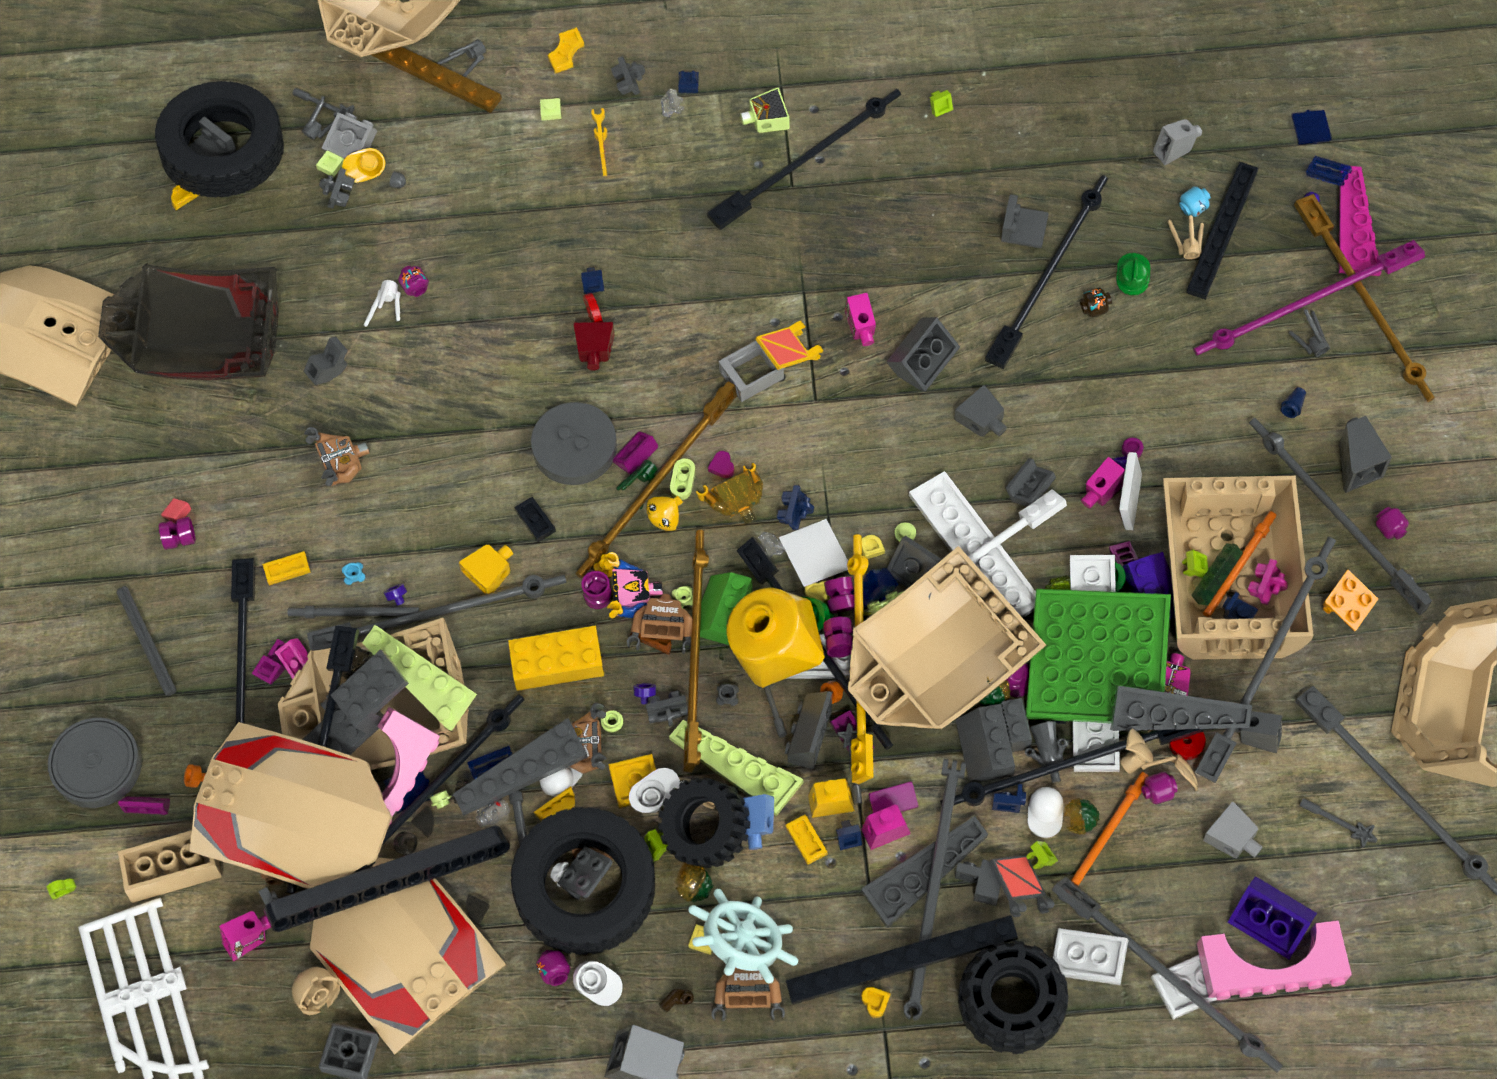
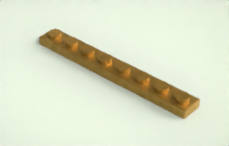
M403 47L371 54L373 57L490 113L502 100L501 94Z

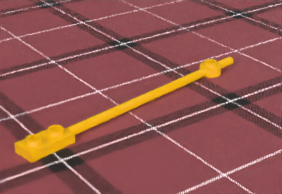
M859 534L853 535V556L847 562L848 572L854 576L855 627L864 622L863 575L868 568V559L862 556V536ZM856 700L857 737L851 740L852 783L861 784L873 778V736L866 733V711Z

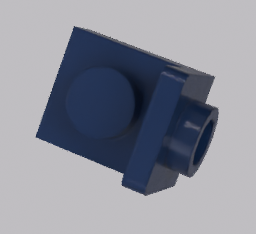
M1235 592L1232 598L1227 597L1222 607L1225 609L1223 618L1254 619L1258 609L1238 599L1239 593Z
M1018 784L1016 796L1009 792L994 793L992 810L1020 813L1021 805L1025 806L1026 792H1022L1023 784Z

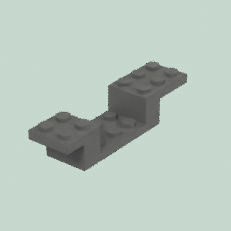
M380 649L331 694L338 707L334 710L326 748L351 755L379 729L377 726L383 717L380 710L409 684L385 651ZM322 722L302 740L318 745Z

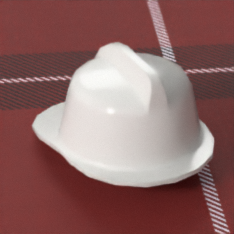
M659 768L651 772L631 788L629 793L631 806L636 811L642 813L660 811L665 806L662 804L665 798L669 799L671 797L669 792L673 788H680L678 775L668 768Z

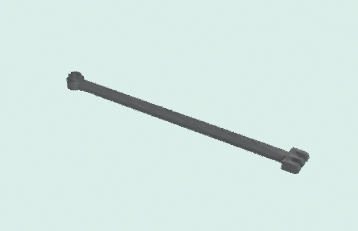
M948 759L943 761L941 775L947 776L919 942L930 939L932 936L958 778L964 779L967 762H962L961 770H956L957 761L953 760L951 769L947 768L949 764ZM926 966L915 969L913 972L909 1001L904 1006V1015L909 1020L911 1019V1014L908 1011L911 1008H915L918 1011L916 1015H913V1021L918 1020L922 1015L923 1009L920 1002Z

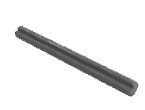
M123 586L117 589L116 593L165 695L171 696L175 694L177 690L128 588Z

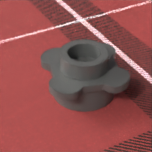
M721 684L717 687L719 695L716 702L718 705L730 704L735 706L738 704V686Z

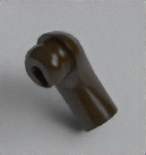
M674 989L664 998L659 1006L668 1013L674 1005L691 1004L694 1000V995L687 989Z

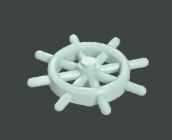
M717 888L714 890V896L719 904L710 913L695 905H691L688 908L690 914L705 921L704 936L695 937L692 940V944L695 947L709 945L711 950L726 964L724 973L727 976L732 975L736 967L742 970L759 971L766 983H772L774 977L768 967L774 963L776 958L792 966L798 964L797 957L781 949V935L791 933L793 931L792 925L777 926L767 913L759 909L762 903L760 897H754L751 904L741 901H728L723 891ZM727 917L730 923L721 918ZM718 928L727 933L720 934ZM761 937H766V939H767L768 942H766V941H764V940H762V939H760V938H761ZM757 948L765 951L766 953L760 954Z

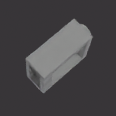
M757 341L719 361V372L726 382L729 381L735 385L737 397L741 402L784 379L785 368L777 370ZM761 355L772 372L746 386L735 371V368Z

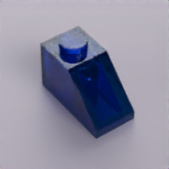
M887 568L871 569L863 578V610L867 609V605L871 602L885 600V595L893 592L899 585Z

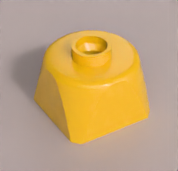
M762 588L743 597L733 608L729 616L726 631L730 648L748 676L759 687H766L819 666L825 657L812 603L806 598L776 588Z

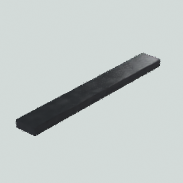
M1239 162L1187 288V294L1206 300L1258 173V167Z

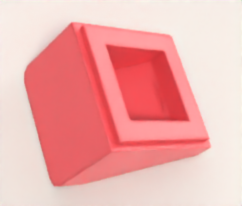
M174 498L161 516L176 523L177 519L187 516L191 511L189 503Z

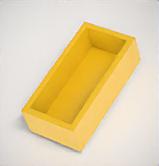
M596 626L508 640L513 677L517 691L604 676Z

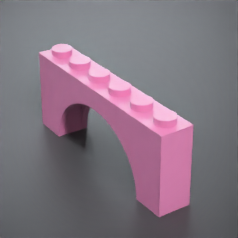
M388 707L377 727L388 735L395 751L394 772L388 786L382 792L384 803L387 809H389L391 816H393L395 811H399L402 807L403 798L407 791L410 792L414 787L415 777L418 772H422L426 767V759L430 752L436 750L440 736L393 708Z
M1339 921L1316 923L1310 930L1311 944L1306 958L1294 966L1277 970L1255 967L1242 960L1229 946L1225 934L1202 936L1197 942V948L1208 998L1216 997L1217 1000H1225L1230 998L1231 995L1249 997L1256 992L1268 995L1285 989L1286 992H1293L1299 990V987L1308 986V989H1317L1324 984H1331L1333 987L1344 985L1352 974Z

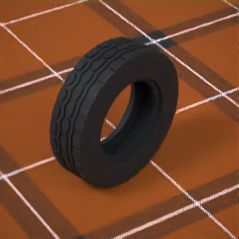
M207 82L181 92L164 107L160 117H158L155 128V141L164 171L177 186L180 185V188L200 196L221 198L250 191L272 175L281 161V155H283V135L279 116L274 105L260 91L237 82ZM204 116L212 123L234 122L243 125L251 131V136L247 143L229 155L220 157L204 156L188 147L192 136L201 129L199 121Z
M592 807L565 809L556 812L553 816L551 814L541 820L540 824L537 823L519 844L520 848L515 853L511 869V886L514 902L527 929L539 941H543L545 945L553 949L557 948L559 951L568 954L572 952L575 955L604 952L603 950H610L619 946V943H624L632 937V934L638 931L644 919L647 918L655 895L654 863L649 847L644 838L640 836L639 831L633 825H629V822L621 816L617 817L615 813ZM586 846L601 850L614 859L623 875L621 887L616 897L603 909L589 914H574L559 908L552 902L545 890L546 876L552 864L561 855L573 849Z

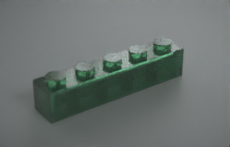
M1226 543L1195 588L1191 596L1198 604L1209 605L1242 556L1243 552L1237 544Z

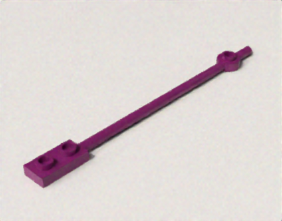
M1412 240L1377 256V264L1232 331L1229 329L1217 330L1213 334L1212 340L1193 348L1194 353L1198 356L1215 347L1218 349H1228L1233 346L1235 338L1377 272L1382 270L1387 274L1395 272L1425 258V251L1415 240Z

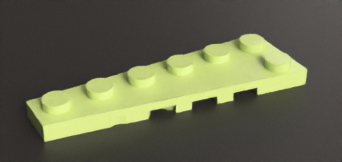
M374 625L362 642L373 655L380 649L386 652L409 682L406 688L450 731L453 730L477 695L376 625Z
M682 720L669 736V739L683 750L685 729L687 727V721ZM698 727V731L702 733L701 742L697 747V751L701 752L700 762L748 797L763 794L774 796L775 816L780 813L803 784L802 778L780 767L777 768L760 757L756 758L748 754L746 750L738 749L728 744L727 741L713 736L711 733Z

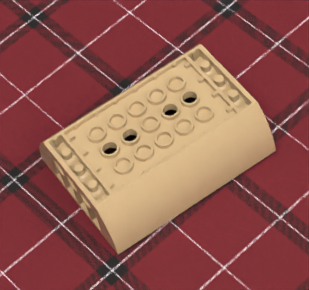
M1296 476L1163 478L1176 639L1179 650L1193 660L1264 658L1307 577L1304 570L1305 556ZM1269 511L1274 512L1277 517L1269 527V533L1265 538L1261 539L1226 593L1237 592L1240 594L1238 599L1257 608L1258 612L1254 619L1223 618L1225 609L1222 607L1227 599L1226 594L1211 617L1204 616L1203 611L1255 534L1254 530L1257 525L1263 522ZM1229 534L1231 535L1232 540L1224 541L1221 538V535ZM1195 550L1207 556L1209 576L1200 578L1195 575L1189 577L1183 574V571L1188 570L1187 566L1182 564V561L1186 559V552ZM1223 554H1232L1234 556V560H1225L1223 558ZM1270 559L1277 560L1276 567L1280 569L1281 573L1285 574L1284 580L1288 582V588L1285 591H1279L1278 595L1272 593L1268 605L1261 603L1260 598L1250 595L1248 587L1252 581L1260 583L1262 581V578H1257L1255 575L1258 563L1268 564ZM1309 593L1274 658L1289 656L1305 647L1312 640L1313 627Z

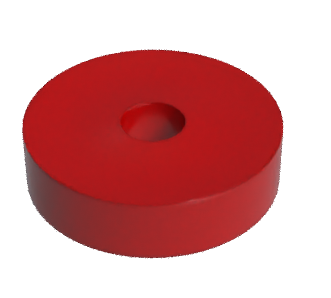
M592 293L583 295L591 322H603L594 295Z
M1201 732L1168 744L1175 756L1179 754L1185 760H1192L1202 754L1206 738L1204 733ZM1188 739L1191 741V743L1186 744L1183 740Z

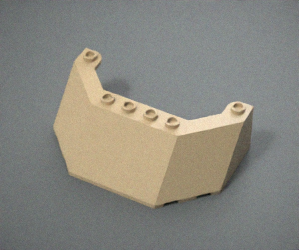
M1497 598L1450 606L1444 612L1446 616L1437 625L1434 623L1422 635L1424 639L1416 647L1411 646L1405 655L1391 730L1392 734L1402 743L1406 751L1417 761L1421 769L1490 787H1497V764H1494L1488 758L1486 748L1481 745L1493 669L1497 664Z

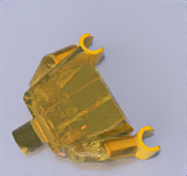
M751 463L752 469H746L744 465L743 473L713 487L710 490L711 493L708 487L704 485L703 489L705 492L699 493L696 491V494L700 501H705L712 509L724 516L732 518L740 514L746 525L757 519L751 508L760 503L763 481L756 472L755 463Z

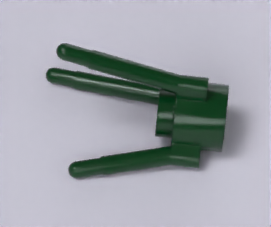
M644 460L631 475L616 487V490L621 489L624 491L637 478L642 482L649 481L650 483L655 477V473L658 470L651 461Z

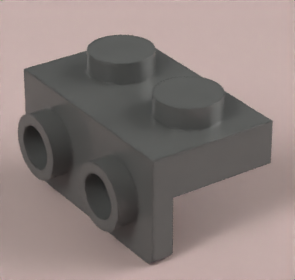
M1028 458L1014 478L1008 483L1006 490L1012 502L1027 507L1042 497L1056 476L1052 471L1037 467L1034 460Z

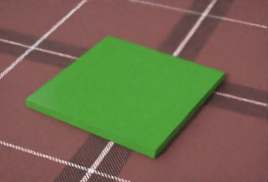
M1036 589L1033 630L1047 646L1030 659L1026 707L1027 719L1111 723L1116 685L1165 692L1171 594Z

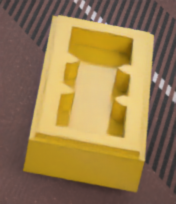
M304 551L263 564L269 586L311 573Z
M805 814L785 824V828L807 865L828 855L826 848Z

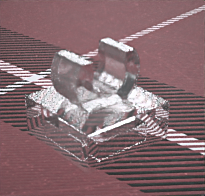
M669 89L661 99L662 115L665 117H670L674 112L680 114L684 110L683 106H679L683 98L677 96V90Z
M763 532L758 537L761 541L760 545L763 549L766 548V553L770 558L773 554L781 555L786 550L772 533Z

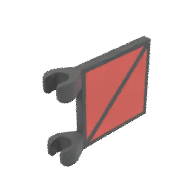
M1027 855L998 858L990 861L1009 901L1010 913L1013 917H1020V912L1027 910L1025 903L1021 900L1037 898V906L1040 913H1048V908H1053L1055 905L1054 901L1046 895L1029 859L1026 858Z

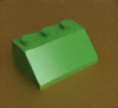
M732 572L712 575L710 577L701 602L700 637L729 645L726 631L729 616L736 604L752 592V578Z

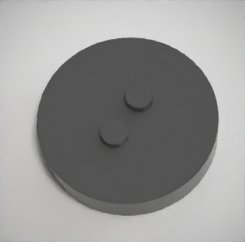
M571 402L558 405L541 416L532 432L531 447L536 465L545 476L561 484L580 485L599 478L610 468L617 452V439L613 423L603 411L590 404Z
M89 718L71 725L56 739L48 757V772L53 785L67 801L85 808L104 807L123 798L137 782L142 767L141 751L132 734L122 724L107 718Z

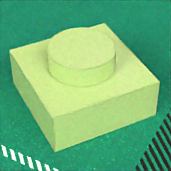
M560 98L540 100L542 120L561 119Z
M327 150L316 164L318 170L335 177L340 168H342L344 158Z

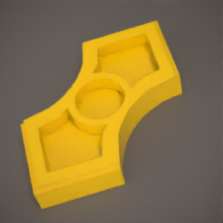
M577 27L560 33L558 47L548 54V60L555 74L572 68L573 55L584 46V41Z

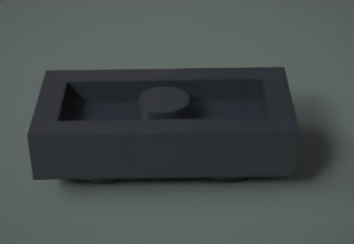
M533 496L514 507L516 513L537 542L556 532L554 525Z

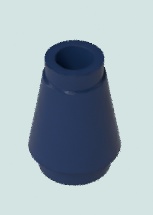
M1295 388L1281 403V412L1284 416L1295 418L1301 414L1306 396V391L1303 388Z

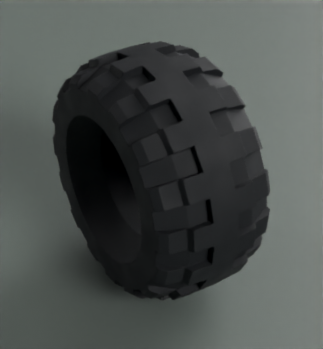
M1002 941L994 943L985 950L982 949L966 966L959 984V1010L966 1028L971 1031L974 1038L981 1044L984 1043L991 1047L992 1050L1000 1053L1004 1051L1012 1052V1054H1023L1025 1051H1034L1042 1047L1058 1032L1068 1008L1067 982L1064 974L1059 969L1058 963L1053 957L1047 956L1043 949L1035 945L1033 947L1026 945L1022 941H1013V943H1003ZM1006 977L1023 979L1035 991L1036 1001L1033 1008L1022 1014H1009L1002 1011L994 1004L991 998V990L994 983Z

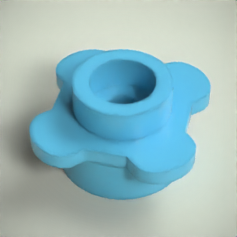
M349 563L342 568V573L345 574V584L351 585L353 582H363L366 577L362 572L363 565L361 563Z

